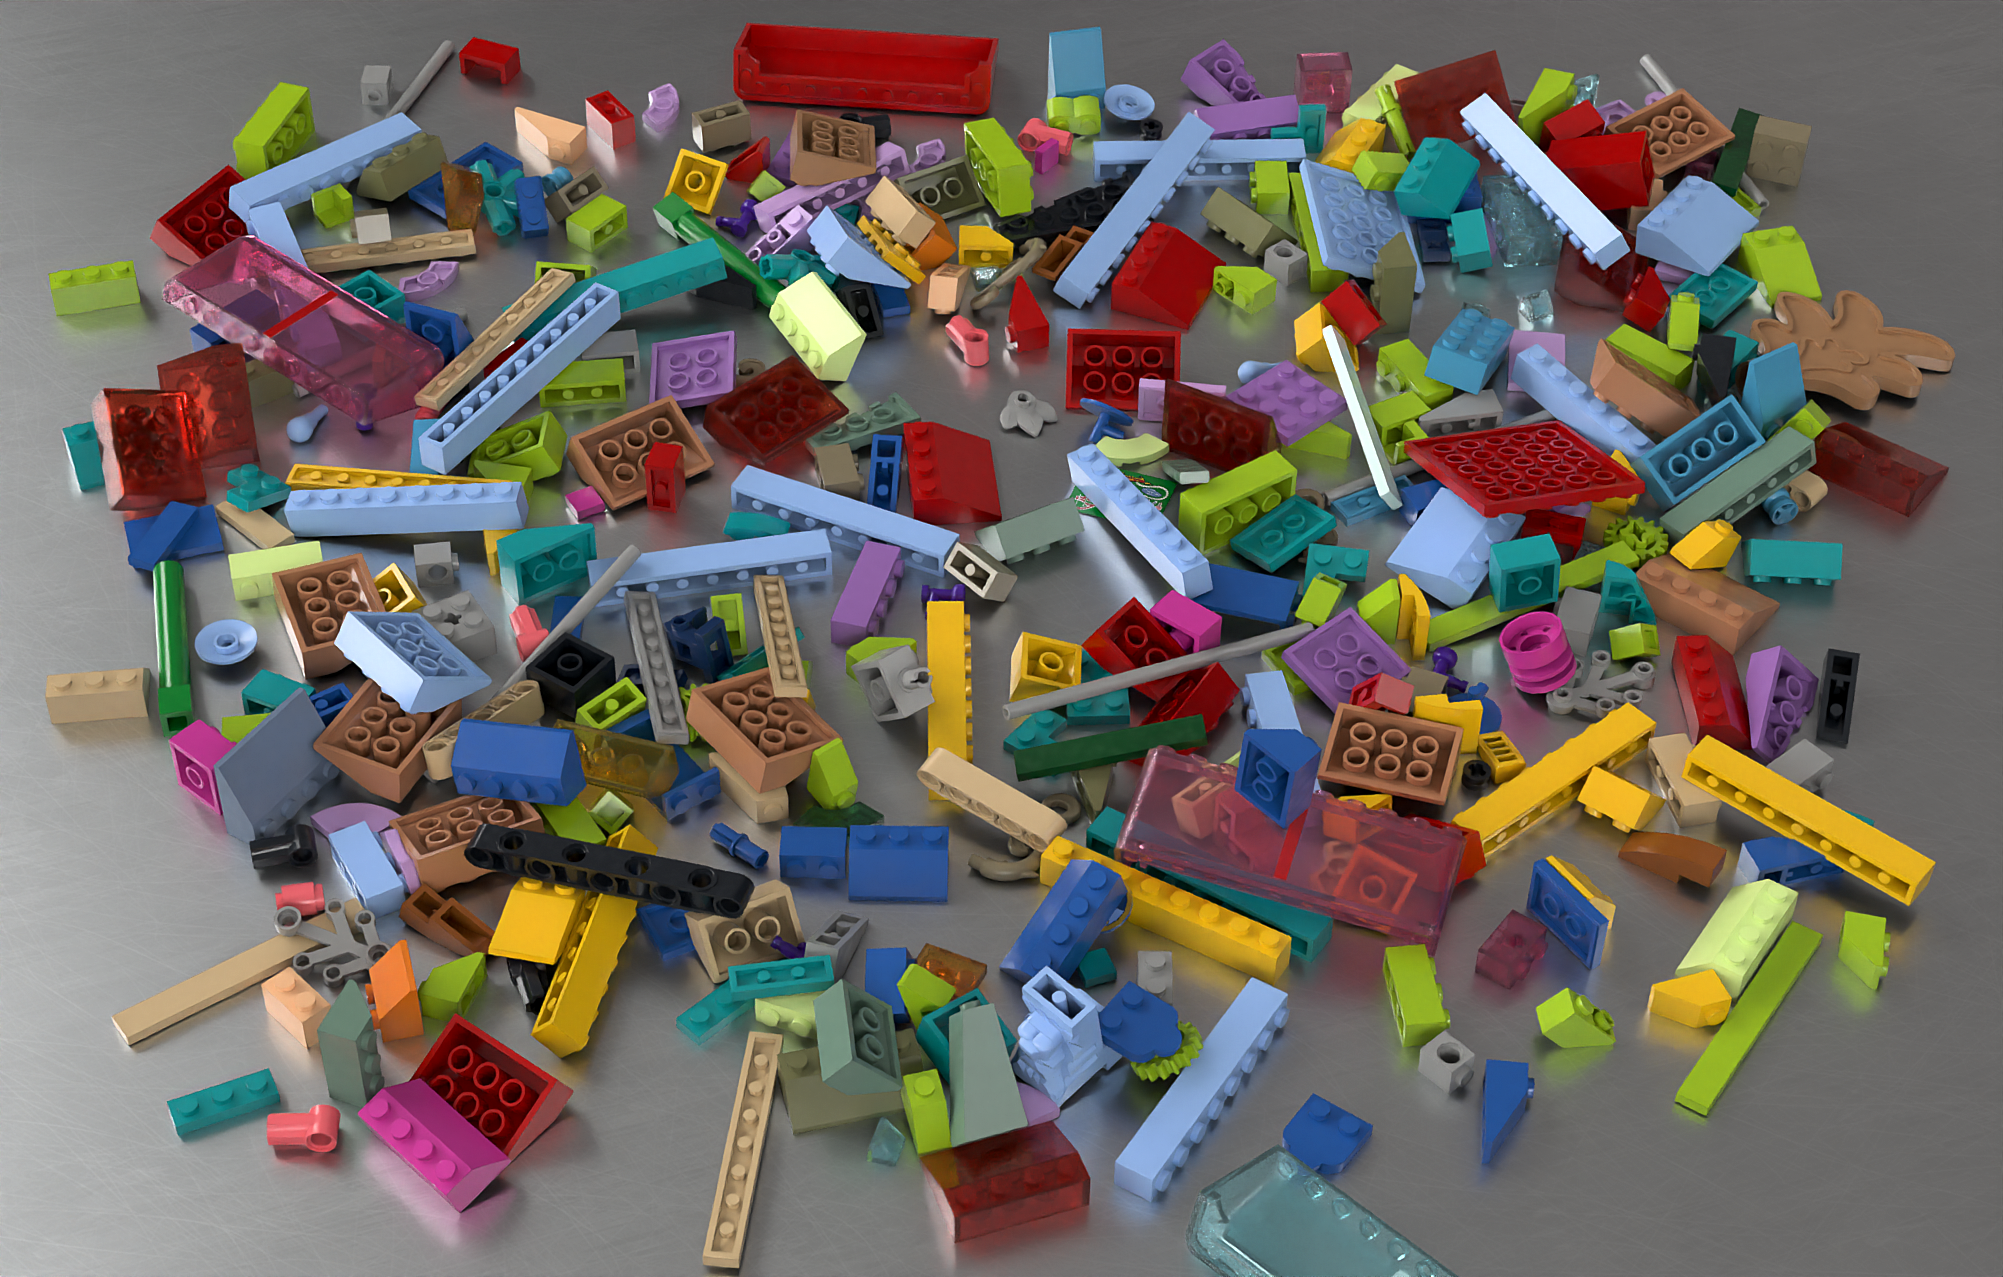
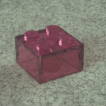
M1348 52L1297 54L1293 95L1295 94L1298 106L1325 104L1326 113H1343L1346 108H1349L1353 69Z

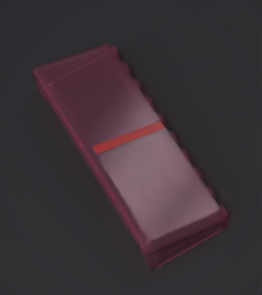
M253 235L238 237L168 279L163 287V301L364 426L420 408L421 406L416 404L414 396L443 370L444 357L437 346Z
M1158 745L1156 749H1149L1114 848L1115 861L1129 867L1132 866L1133 862L1140 861V867L1147 868V865L1155 866L1404 938L1403 943L1410 945L1411 939H1413L1416 944H1425L1428 955L1435 956L1467 839L1462 836V831L1447 826L1443 827V829L1430 826L1427 820L1413 817L1411 820L1398 817V814L1390 809L1380 808L1379 811L1370 809L1358 800L1348 799L1347 802L1338 800L1331 793L1322 790L1313 792L1310 807L1283 829L1234 790L1238 771L1236 766L1227 763H1221L1220 766L1211 764L1204 757L1195 754H1189L1188 757L1176 754L1174 749L1163 745Z

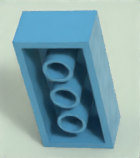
M1462 309L1433 345L1424 376L1478 395L1505 359L1515 327L1509 326L1502 319H1490L1482 316L1477 310Z
M1731 394L1633 461L1630 466L1638 477L1645 481V487L1661 510L1665 512L1766 441Z

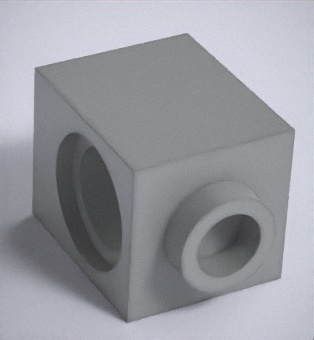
M365 65L360 82L363 105H389L394 88L391 66Z
M1284 239L1265 250L1264 271L1283 285L1289 286L1306 276L1308 254Z
M450 541L414 545L418 587L455 584L454 571H459L458 553H451Z
M1444 1030L1421 1048L1418 1071L1447 1094H1450L1457 1087L1467 1085L1474 1075L1475 1054Z

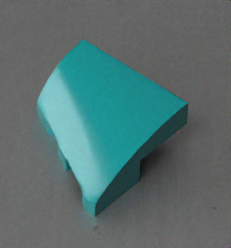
M1606 560L1600 591L1602 598L1599 613L1628 616V624L1643 623L1656 625L1657 618L1637 575L1623 564Z

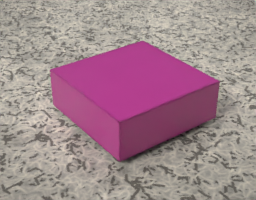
M1051 138L1035 149V172L1042 175L1058 163L1059 141Z
M593 486L565 495L566 504L578 520L605 511L604 502Z

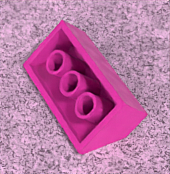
M421 1079L382 1088L357 1113L374 1135L459 1213L512 1162Z

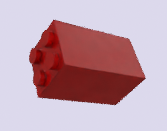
M1646 131L1551 140L1549 151H1546L1545 155L1598 210L1649 206L1655 171Z

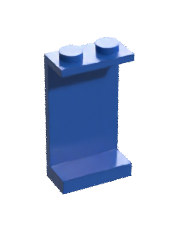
M1209 563L1213 589L1191 599L1211 611L1278 624L1279 630L1295 626L1296 617L1294 612L1297 611L1303 595L1298 594L1299 581Z
M649 709L602 731L604 755L667 821L721 793L720 773L716 767L704 772L678 744H656Z

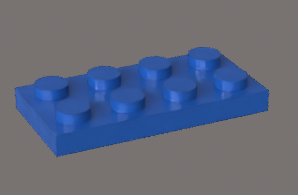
M484 142L450 163L449 166L408 190L409 198L447 219L479 199L469 175L470 166L474 165L477 161L486 160L492 164L496 176L499 178L511 169L516 170L518 168L520 171H523V162Z

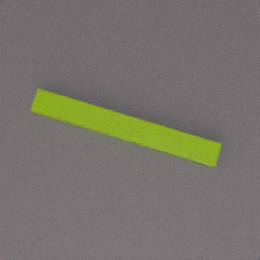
M1620 541L1561 565L1558 597L1563 598L1566 586L1582 590L1602 582L1606 560L1618 562L1633 569L1639 566L1640 559L1624 541ZM1490 594L1430 619L1426 648L1429 652L1434 651L1438 647H1444L1546 604L1499 613Z
M1795 921L1791 922L1677 1091L1676 1102L1707 1116L1821 944L1823 934Z

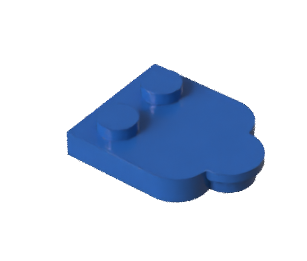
M1130 980L1098 1014L1103 1044L1130 1061L1144 1063L1153 1059L1155 1055L1169 1057L1175 1054L1182 1044V1034L1178 1029V1013L1175 1008Z
M1313 1093L1284 1128L1282 1146L1288 1153V1160L1296 1172L1309 1175L1318 1170L1325 1174H1337L1345 1169L1372 1135L1373 1125Z

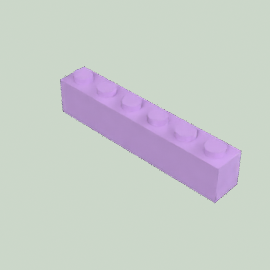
M886 142L876 147L875 174L819 186L796 185L754 205L760 230L768 233L798 204L816 219L827 205L834 210L872 192L884 175L894 181L911 173L904 148L891 142Z

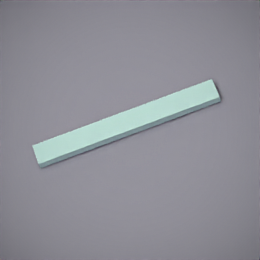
M1329 325L1323 329V335L1379 496L1391 509L1396 510L1403 506L1346 342L1336 329Z

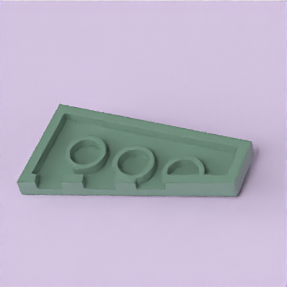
M895 392L888 396L889 401L883 404L877 401L868 406L869 411L861 415L853 413L846 417L845 423L841 425L833 423L805 437V447L813 456L815 447L849 443L850 449L853 451L861 446L872 443L873 434H903V423L921 422V417Z

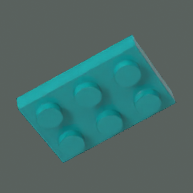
M1722 263L1709 277L1699 273L1692 274L1668 296L1671 300V295H1678L1679 292L1694 294L1700 300L1699 323L1713 329L1756 291L1758 281Z
M1294 494L1230 540L1231 548L1272 573L1306 549L1309 543H1314L1337 526L1336 518Z
M1082 651L1081 684L1112 676L1111 673L1101 668L1087 651ZM1128 688L1066 704L1067 725L1130 724Z

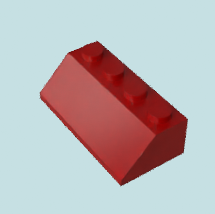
M1708 635L1676 636L1671 663L1692 744L1696 746L1706 735H1709L1734 750H1753L1751 746L1748 708L1733 655Z
M1219 662L1189 672L1155 704L1139 726L1202 714L1207 734L1219 724L1218 718L1233 706L1234 702L1232 700L1240 689ZM1201 746L1128 761L1158 774L1171 770L1178 772L1189 763L1188 757L1192 752Z

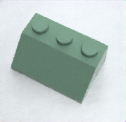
M1071 497L974 531V533L990 555L998 561L1007 560L1008 564H1012L1025 559L1023 554L1025 552L1033 550L1034 555L1050 550L1049 544L1059 541L1060 545L1075 541L1077 540L1075 534L1083 532L1085 529L1074 498Z
M349 979L317 1029L329 1097L364 1107L384 1087L385 1079L381 1073V1056L377 1050V1033L374 1031L372 1015L356 981Z
M844 979L839 980L813 1000L821 1076L825 1084L846 1095L892 1092L903 1088L891 1005Z

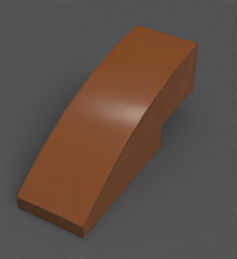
M1074 225L1066 236L1059 235L1032 268V273L1057 282L1094 232Z
M1633 832L1619 851L1618 857L1675 883H1678L1681 877L1684 876L1710 888L1724 866L1727 850L1708 842L1682 835L1661 832Z
M425 883L402 903L398 916L430 940L464 957L476 952L485 953L486 957L495 933L493 929L453 897L446 901Z

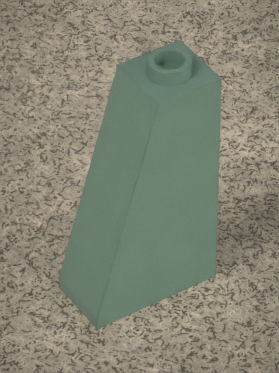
M979 1000L959 1005L960 1012L949 1016L950 1133L952 1147L1012 1132L1028 1126L994 1003L981 1006Z

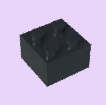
M567 632L561 635L525 667L527 680L538 682L543 702L576 719L577 709L616 684L614 656Z

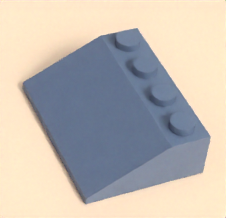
M299 687L213 765L227 834L249 844V841L273 837L275 832L288 819L293 818L297 811L308 800L314 798L318 791L331 779H334L341 770L313 749V743L323 733L326 726L305 689Z

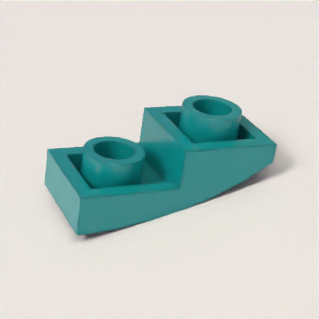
M730 512L723 533L736 541L752 539L754 536L760 538L788 534L791 523L759 513Z

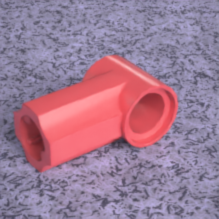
M1032 118L1018 135L1017 141L1023 150L1034 152L1039 146L1053 138L1059 141V154L1068 156L1071 151L1074 134L1047 127L1044 121Z
M961 315L952 317L951 321L946 325V334L964 352L965 362L972 366L986 364L989 361L988 333L983 329L975 328L967 318H963Z
M527 605L518 606L513 613L509 614L510 624L516 636L517 649L522 662L549 635L547 628H542L535 609L529 608Z
M324 1104L312 1107L309 1113H271L267 1118L268 1145L306 1144L313 1151L329 1152L337 1144L341 1114L335 1107Z

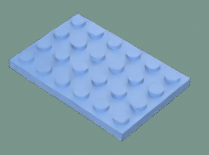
M1303 159L1299 168L1323 266L1331 270L1351 273L1356 277L1374 280L1372 267L1373 263H1377L1378 251L1397 233L1405 232L1417 264L1414 292L1421 294L1426 284L1407 216L1401 215L1394 192L1363 190L1359 179H1356L1353 173Z

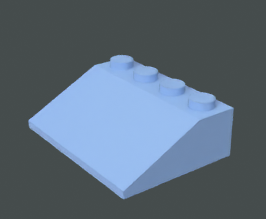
M1688 175L1637 225L1635 253L1709 277L1741 244L1742 234L1753 232L1759 225V220L1714 183L1703 180L1698 176Z
M828 205L807 229L808 234L812 238L810 243L816 247L815 251L821 255L820 259L826 263L825 267L834 275L839 276L843 274L852 280L906 289L912 285L902 272L881 258V254L875 250V246L870 243L869 238L861 230Z
M1441 487L1387 560L1385 566L1397 574L1407 575L1416 586L1452 609L1459 608L1472 600L1489 575L1490 545L1514 540L1526 517L1513 513L1499 514L1496 518L1483 517L1458 495L1454 494L1453 491Z
M348 611L334 642L344 652V656L348 660L355 662L362 669V673L365 676L373 679L381 686V690L385 694L392 696L400 704V708L410 714L436 711L489 686L492 682V679L418 613Z

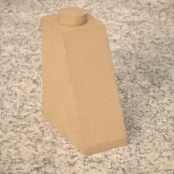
M718 752L708 753L709 770L714 767L719 770L720 789L757 824L789 818L788 794L785 786L759 794Z

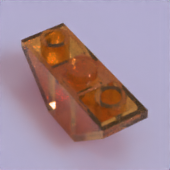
M442 162L441 172L448 231L472 229L474 236L484 199L482 174L468 166Z

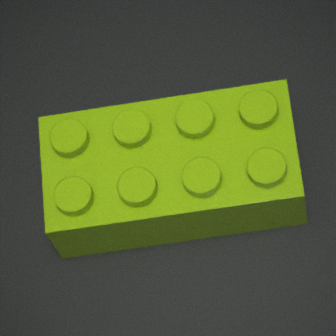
M279 82L276 88L269 93L264 103L258 107L253 117L246 122L242 131L235 136L233 150L236 153L237 159L236 170L243 178L247 180L293 160L313 135L315 125L309 87Z
M995 118L964 123L965 153L969 158L980 190L998 215L1005 217L1030 212L1031 201L1034 200L1033 188L1030 185V177L1033 176L1031 162L1026 160L1022 150L1016 147L1013 138L1006 134L1005 128L1000 126Z
M1275 450L1212 478L1208 483H1202L1180 493L1178 530L1203 556L1229 544L1233 537L1295 494L1297 469Z

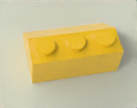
M1360 118L1336 131L1314 162L1354 174L1352 167L1362 151H1378V153L1383 151L1386 125L1372 119Z

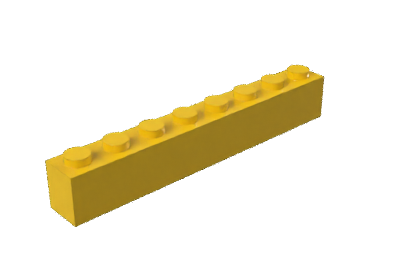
M927 601V668L931 671L927 674L933 676L930 685L932 687V696L935 700L934 703L928 705V757L939 747L973 764V745H967V741H972V722H966V719H972V700H966V697L972 696L971 678H965V675H971V656H965V653H971V635H964V632H970V614H964V601ZM928 788V800H948Z
M1629 702L1619 709H1613L1604 719L1596 724L1589 725L1583 733L1575 738L1568 739L1562 747L1553 753H1547L1541 761L1532 767H1526L1517 777L1509 782L1502 783L1496 791L1487 797H1481L1475 805L1466 811L1457 813L1452 819L1451 824L1479 831L1486 858L1578 796L1594 766L1613 772L1647 749L1649 738H1654L1656 722Z
M1706 735L1687 755L1681 775L1683 779L1789 839H1794L1826 856V860L1902 903L1910 906L1928 885L1936 864L1935 861L1713 737Z
M630 824L609 836L605 845L655 856L658 850L655 844ZM587 891L531 1032L532 1037L559 1058L581 1051L589 1040L587 1034L591 1024L598 1016L599 1010L597 1008L600 1000L608 990L607 982L611 972L617 966L619 950L627 940L626 932L629 924L636 916L637 910L635 908L638 903L636 900Z
M1058 835L1041 855L1040 883L1051 888L1054 886L1071 859L1093 860L1120 874L1131 889L1133 906L1130 916L1126 921L1273 986L1289 965L1291 936Z

